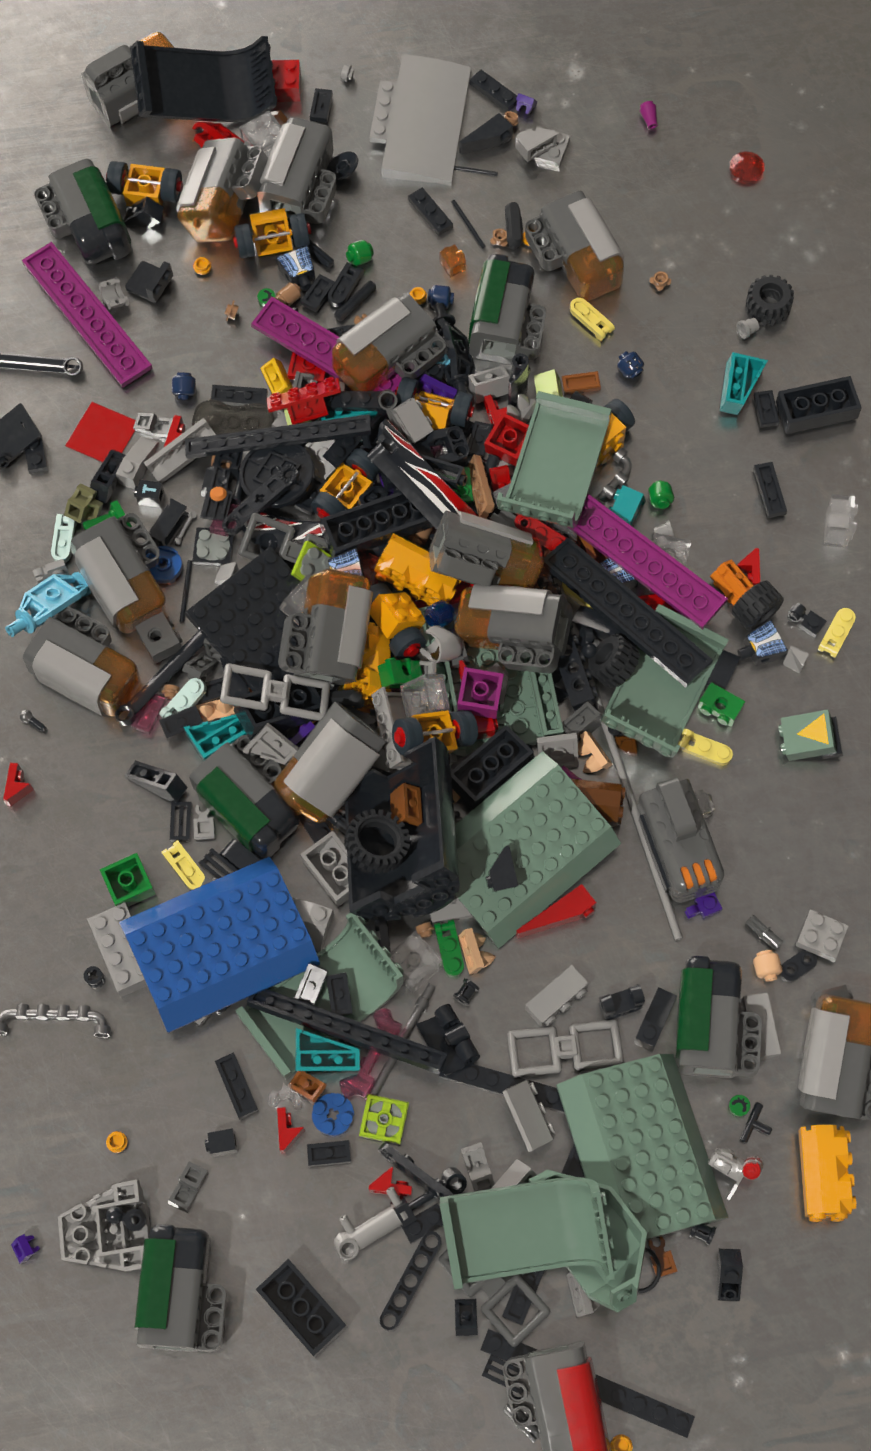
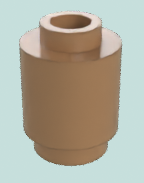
M288 283L276 293L277 296L274 298L287 306H291L301 297V289L296 283Z
M433 528L409 535L408 539L419 547L425 546Z

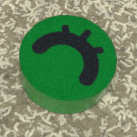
M269 288L260 290L257 295L258 302L263 307L271 297H275L274 291Z
M743 1095L732 1097L729 1102L731 1114L736 1117L745 1116L751 1106L749 1099Z

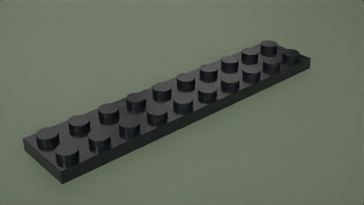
M567 537L542 559L541 564L685 688L712 664V658L570 538Z

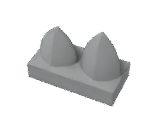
M518 394L516 407L507 405V415L527 423L533 414L536 399H529L524 394Z
M571 1273L566 1274L577 1318L594 1313L600 1304L589 1299Z

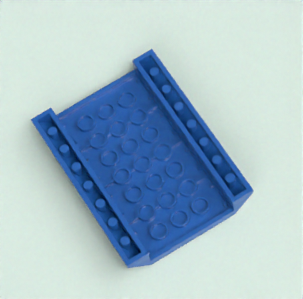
M270 856L119 922L157 1006L167 1033L306 971L309 963L317 966L320 965L312 939L277 866Z

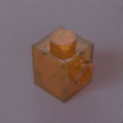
M455 244L445 247L439 252L440 263L450 278L466 270L465 255Z

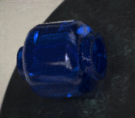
M439 600L426 608L425 621L430 627L437 625L443 628L453 621L454 609L451 604Z

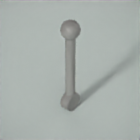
M195 511L189 512L187 522L178 538L174 539L176 545L181 544V538L191 520L197 516Z

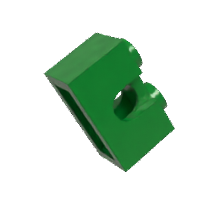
M389 658L385 660V663L378 666L381 686L385 687V689H412L424 683L419 661H411V658L401 660Z
M711 682L699 701L698 709L707 716L711 714L716 716L719 723L732 727L746 701ZM721 704L725 709L720 710L715 705Z

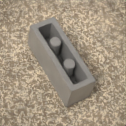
M571 965L525 1004V1010L540 1027H543L545 1024L549 1026L557 1019L555 1015L560 1011L563 1013L572 1006L571 1002L576 997L580 999L588 992L586 990L588 982Z
M768 992L743 996L740 1011L757 1013L762 1020L760 1061L778 1058L781 1055ZM752 1019L746 1021V1025L749 1028L757 1027L756 1021ZM749 1040L747 1048H756V1043L752 1040Z

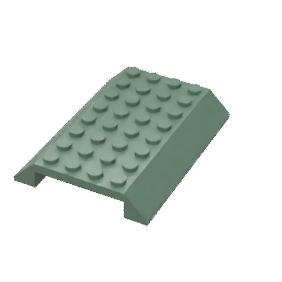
M438 605L419 608L421 614L426 619L422 626L426 647L435 640L432 635L425 633L427 629L437 625L449 630L456 628L454 622L458 621L470 662L466 667L485 671L495 663H498L500 667H504L507 670L509 677L504 709L501 712L498 710V730H495V734L507 725L525 744L536 745L537 738L564 733L551 673L507 669L498 659L496 643H491L488 639V626L484 625L485 619L472 616L473 610L476 609L466 606L439 611ZM509 655L506 658V661H509L512 658V655ZM531 657L526 658L524 663H528ZM546 659L543 662V665H547L549 663V660ZM449 661L436 663V682H433L438 712L449 710L450 714L457 711L461 688L459 667L451 669ZM490 738L478 739L473 745L458 747L457 750L450 754L467 757Z
M542 751L455 825L460 882L459 893H456L455 896L499 949L516 934L517 929L545 910L616 849L621 842L609 823L562 768ZM505 846H509L518 887L492 892V889L487 887L485 877L489 876L488 871Z
M657 1054L578 1075L556 1085L585 1178L611 1186L645 1229L647 1240L700 1224H709L729 1218L712 1167L708 1164L709 1158L681 1075L678 1073L679 1069L674 1054Z

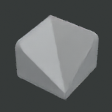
M791 646L783 665L800 673L809 654Z

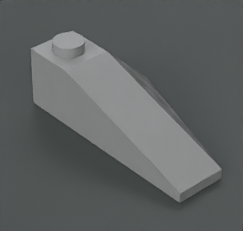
M292 898L312 939L316 952H320L334 918L333 909Z

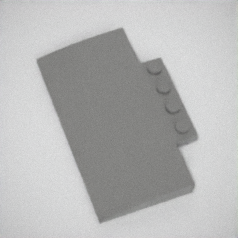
M402 54L398 81L380 80L369 139L370 142L386 144L381 168L382 177L452 185L471 67L435 58Z

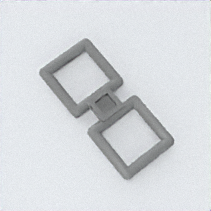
M235 664L225 665L220 701L224 704L265 711L268 708L269 701L280 702L281 714L318 721L328 711L330 683L327 681L286 674L283 682L271 680L272 673L267 670ZM232 672L264 678L261 702L229 696ZM291 683L322 689L320 713L288 707Z
M606 1020L571 1024L569 1026L570 1035L560 1037L557 1036V1029L554 1026L508 1031L507 1038L512 1075L514 1077L559 1073L562 1070L561 1059L573 1058L574 1067L578 1071L607 1068L625 1063L618 1021ZM611 1028L615 1058L582 1062L578 1032ZM549 1035L553 1065L520 1068L516 1038Z

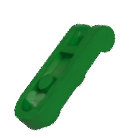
M454 919L448 920L447 923L440 924V922L434 923L444 971L450 977H458L464 971V962ZM450 930L451 936L443 937L442 932Z

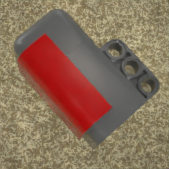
M585 1342L536 1350L525 1355L511 1357L505 1362L503 1375L512 1419L520 1427L537 1424L542 1451H610V1442L592 1357H587ZM510 1363H515L519 1366L520 1372L518 1374H511L509 1372L508 1365ZM513 1387H522L524 1396L516 1397L512 1392ZM520 1409L526 1410L529 1418L527 1420L519 1419L517 1411Z

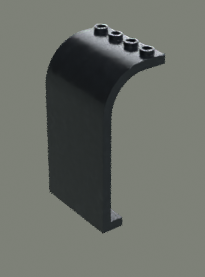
M261 36L253 44L232 51L144 45V41L138 40L130 47L139 117L239 122L261 117L277 106V96L275 95L274 88L275 79L272 73L273 63L270 57L271 47L268 42V36Z

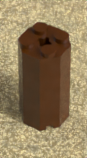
M571 779L611 827H617V824L621 825L626 787L616 783Z

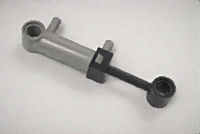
M450 1167L442 1173L441 1180L446 1185L445 1188L450 1192L460 1194L466 1189L467 1180L459 1169ZM458 1177L455 1184H450L453 1178ZM390 1187L386 1192L392 1201L390 1202L391 1206L354 1228L347 1215L341 1216L340 1222L346 1232L339 1233L334 1239V1246L339 1256L345 1260L353 1259L361 1249L401 1225L406 1227L417 1219L412 1211L435 1198V1196L430 1192H426L410 1203H407L403 1195L399 1197L394 1187ZM345 1243H351L350 1247H348L347 1249H342V1246Z

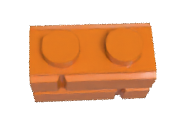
M732 559L723 562L710 575L714 586L720 589L725 597L728 598L727 602L733 605L745 592L754 586Z

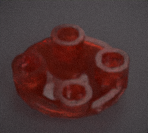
M744 151L733 156L729 168L734 180L737 182L757 181L761 179L765 164L759 155Z

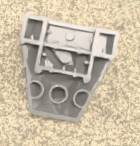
M139 1180L117 1183L111 1186V1189L102 1194L99 1193L93 1196V1199L84 1204L81 1203L58 1216L61 1260L121 1271L141 1269L144 1240L149 1239L150 1222L147 1200L143 1199V1190ZM113 1206L121 1208L123 1213H127L132 1209H139L145 1214L146 1223L142 1229L130 1231L122 1221L117 1224L108 1222L106 1213ZM133 1216L131 1222L133 1224H137L139 1222V1218L137 1216Z

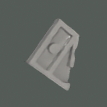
M267 723L244 747L243 752L249 754V752L261 755L260 758L272 759L275 762L286 764L297 752L298 747L271 724Z

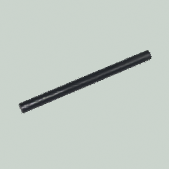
M454 166V170L491 176L498 175V172Z
M452 200L451 203L481 248H485V244L457 202Z
M192 560L187 562L179 619L181 623H184L185 618L184 613L186 611Z

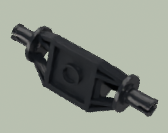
M436 303L433 306L436 317L432 320L436 324L438 334L446 342L447 356L450 359V363L444 369L447 378L446 384L457 389L456 394L459 391L468 393L466 388L469 386L468 375L473 374L475 370L473 357L469 353L468 339L454 326L456 323L455 317L451 314H446L445 304Z

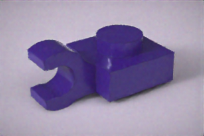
M715 893L696 898V905L686 908L685 914L688 919L699 914L705 919L721 912L723 908Z

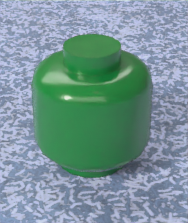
M365 240L349 244L346 252L347 260L355 266L370 262L374 255L372 245Z
M662 480L655 481L648 489L649 499L653 507L665 509L674 502L673 490L668 482Z

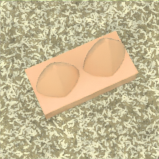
M220 699L196 705L203 722L221 720L220 718L235 715L233 705L224 704Z
M585 731L580 735L578 755L584 756L592 753L584 765L583 773L597 772L602 768L608 769L613 765L591 733Z
M472 928L465 929L458 935L469 975L475 974L482 968L487 967L496 958L495 955L489 952L479 951L486 937L473 932Z

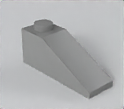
M142 436L123 458L116 472L120 485L135 489V486H138L139 480H142L147 469L144 462L154 455L159 444L157 441Z

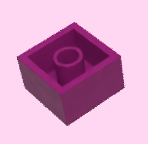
M464 667L457 711L468 710L475 716L497 719L504 674Z

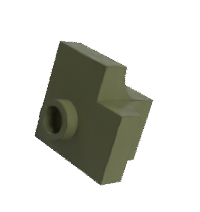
M80 483L72 497L67 501L64 516L79 523L99 517L103 503L95 499L97 491Z

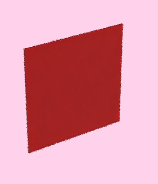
M91 402L65 446L103 462L110 450L123 452L135 432L133 427L136 420Z

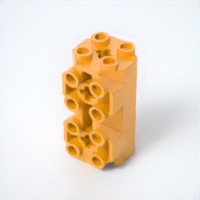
M394 533L390 537L388 545L382 552L374 569L376 572L375 577L378 580L386 581L400 591L408 588L411 591L409 595L412 598L421 599L427 602L428 606L448 605L456 592L455 588L461 582V580L431 572L429 552Z
M369 622L362 668L358 669L356 682L344 684V690H356L362 693V699L365 701V704L358 710L364 713H370V709H375L372 694L382 687L378 666L385 663L386 659L391 658L390 639H387L381 629L372 622ZM386 689V692H392V690Z
M812 1125L811 1130L806 1131V1126L801 1127L798 1133L805 1217H809V1222H822V1219L831 1218L832 1222L844 1221V1219L851 1215L852 1210L856 1209V1197L852 1196L851 1188L854 1187V1175L848 1173V1167L852 1165L853 1161L852 1153L848 1152V1143L851 1142L850 1131L845 1130L844 1126L837 1128V1125Z

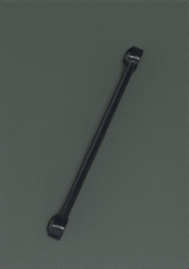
M0 353V368L67 373L72 376H77L83 371L82 361L75 357L54 358ZM71 360H76L79 365H69L68 363ZM68 368L79 370L75 373H70Z
M199 630L127 704L120 705L116 709L115 717L120 725L129 726L133 724L136 720V714L204 645L205 637ZM123 711H129L128 716L124 720L119 719V715Z

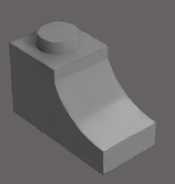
M529 128L516 136L515 148L528 162L556 146L557 134L554 130L535 132Z

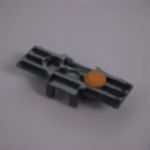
M243 452L215 455L214 463L212 466L207 467L201 489V496L205 497L200 518L223 521V519L228 517L231 505L241 504L243 489L239 479V469ZM224 463L231 464V467L227 469L222 468L221 466ZM233 479L237 480L234 495L233 491L227 490L228 483H231Z

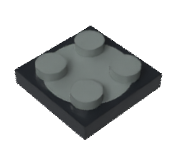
M197 527L192 559L193 564L221 566L231 563L234 535L227 534L223 529Z

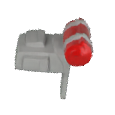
M725 1147L722 1149L716 1148L708 1164L736 1181L726 1200L730 1201L743 1177L753 1180L761 1175L764 1166L762 1157L752 1155L744 1160L734 1155L735 1152Z

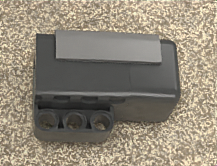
M296 117L289 118L286 124L281 126L260 179L261 187L258 192L260 213L285 208L289 225V216L304 213L306 222L315 224L324 222L337 190L336 175L327 170L334 151L330 127Z

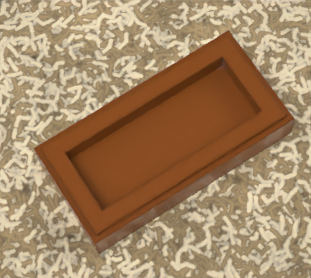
M598 371L561 376L564 395L573 394L575 391L584 393L601 390Z

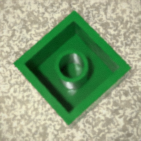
M137 853L99 869L115 906L125 902L129 907L156 895Z

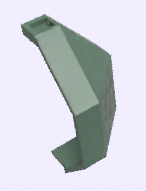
M547 1169L529 1179V1183L574 1176ZM598 1183L600 1192H605L607 1205L603 1206L604 1214L608 1213L610 1227L606 1228L607 1236L612 1235L614 1249H610L611 1257L616 1258L618 1271H613L615 1279L606 1280L603 1270L598 1267L576 1265L567 1266V1268L589 1299L618 1313L637 1300L647 1232L611 1186Z

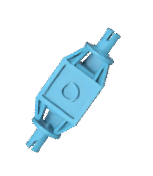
M74 572L72 575L53 574L25 592L20 607L15 612L16 621L5 627L8 635L14 637L22 630L27 633H33L49 617H53L72 603H76L81 597L90 595L91 590L81 573Z

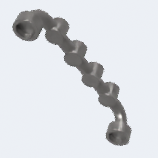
M623 447L617 451L613 460L618 464L623 462L624 468L595 497L603 505H605L603 500L606 497L609 499L613 498L618 484L623 486L629 480L627 475L631 471L632 464L627 457L628 452Z
M17 1004L16 1009L6 1010L0 1014V1035H7L8 1025L5 1024V1021L11 1017L17 1019L37 1018L40 1020H47L48 1018H56L58 1020L78 1019L81 1021L94 1019L99 1023V1025L94 1026V1036L108 1038L111 1032V1027L107 1026L104 1015L100 1012L90 1011L91 1007L87 1005H79L78 1011H72L68 1005H58L57 1010H49V1005L39 1004L37 1005V1010H29V1005Z

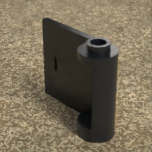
M19 403L0 419V468L7 467L11 461L42 437L22 403Z

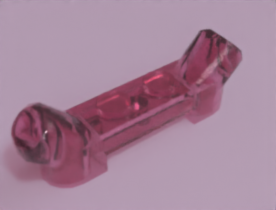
M387 1008L377 1010L373 1015L377 1029L399 1036L403 1024L393 1019L391 1010ZM370 1050L367 1057L363 1056L360 1061L361 1069L359 1073L340 1080L339 1084L344 1097L347 1098L357 1094L365 1099L367 1098L375 1083V1078L369 1075L380 1053Z

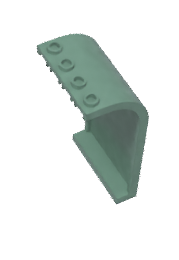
M538 391L536 405L506 497H503V493H498V509L574 529L584 508L611 420V409Z
M659 604L655 611L712 658V664L685 688L637 646L636 648L640 654L638 665L629 679L615 688L600 722L609 728L622 732L629 738L641 742L646 747L657 750L666 757L673 758L680 748V745L677 744L729 639L707 628L702 630L690 619Z
M349 913L346 915L347 924L343 931L329 945L318 952L317 956L320 962L319 967L329 970L327 976L347 973L353 1014L343 1017L362 1023L398 992L404 982L402 975L404 970L397 962L394 964L391 961V954L385 946L380 947L377 943L378 937L372 930L368 931L364 926L366 922L362 916ZM305 972L274 985L269 990L294 999ZM325 979L315 1007L331 1012L327 980ZM241 1006L236 1010L239 1018L286 1080L297 1072L295 1071V1028L334 1041L340 1040L248 1006L245 1008Z
M565 1177L440 1197V1209L454 1289L463 1288V1283L576 1265L598 1267L603 1270L606 1280L615 1279L613 1271H618L616 1258L611 1257L610 1249H614L612 1235L607 1236L606 1228L610 1227L608 1213L604 1214L603 1206L607 1205L605 1192H600L598 1183L592 1179Z

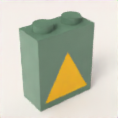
M829 710L781 718L782 725H779V733L784 738L781 748L783 755H786L789 761L837 753Z

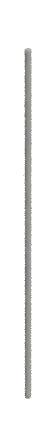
M540 544L543 555L545 557L547 548ZM557 577L553 578L554 583L559 584L562 592L560 595L566 598L561 581ZM573 623L572 634H576L578 637L576 625ZM578 645L577 648L580 652L582 651V647ZM585 657L586 662H584L583 665L584 668L587 669L589 665L588 660ZM592 676V679L589 680L591 687L595 686L598 697L595 698L597 702L595 707L602 717L605 709ZM601 722L622 786L626 787L625 795L675 941L681 940L683 937L668 893L664 891L638 821L640 813L615 738L608 732V726Z

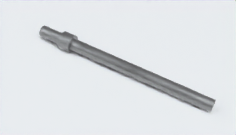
M428 983L422 996L418 997L415 1003L416 1007L400 1037L409 1038L423 1010H426L430 1003L428 1000L435 989L434 985ZM388 1057L369 1092L371 1095H378L397 1059Z

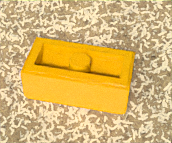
M272 358L260 368L272 394L276 392L282 394L293 388L280 360Z

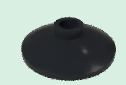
M351 151L340 153L331 160L327 170L336 175V181L343 180L350 176L357 168L358 156Z

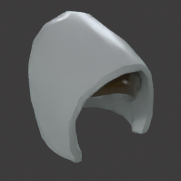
M437 625L425 631V633L435 638L428 647L420 649L421 654L429 661L434 663L446 662L456 659L462 654V643L452 632Z

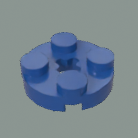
M160 546L158 547L159 562L155 567L149 569L150 575L148 576L156 583L171 584L181 574L183 563L180 555L174 548ZM152 553L146 555V557L149 559H153L156 557ZM166 561V564L168 566L165 568H161L159 566V563L163 564V562Z
M329 1093L320 1097L313 1105L312 1120L317 1130L332 1137L340 1136L351 1127L354 1120V1109L351 1102L342 1094ZM332 1109L339 1112L336 1115V1120L327 1117Z

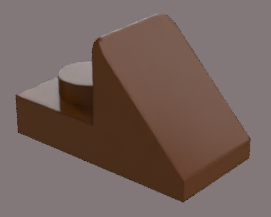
M298 1071L287 1085L291 1090L306 1098L312 1105L317 1102L327 1087L325 1083L304 1071Z

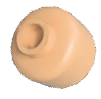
M772 950L757 953V957L753 959L757 977L765 979L766 982L777 980V976L782 973L779 955L773 953Z

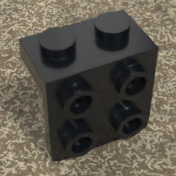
M145 261L140 262L126 283V290L156 303L173 277L171 264L164 261L159 268Z

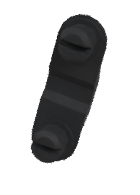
M511 202L505 206L506 232L509 248L516 250L523 244V223L519 205L516 202Z
M356 690L331 691L329 694L328 709L334 702H338L343 706H354L355 709L362 708L365 704V701L362 699V693Z

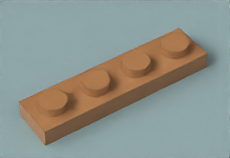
M473 455L467 465L470 468L472 493L479 517L487 519L489 514L493 512L495 504L481 456Z

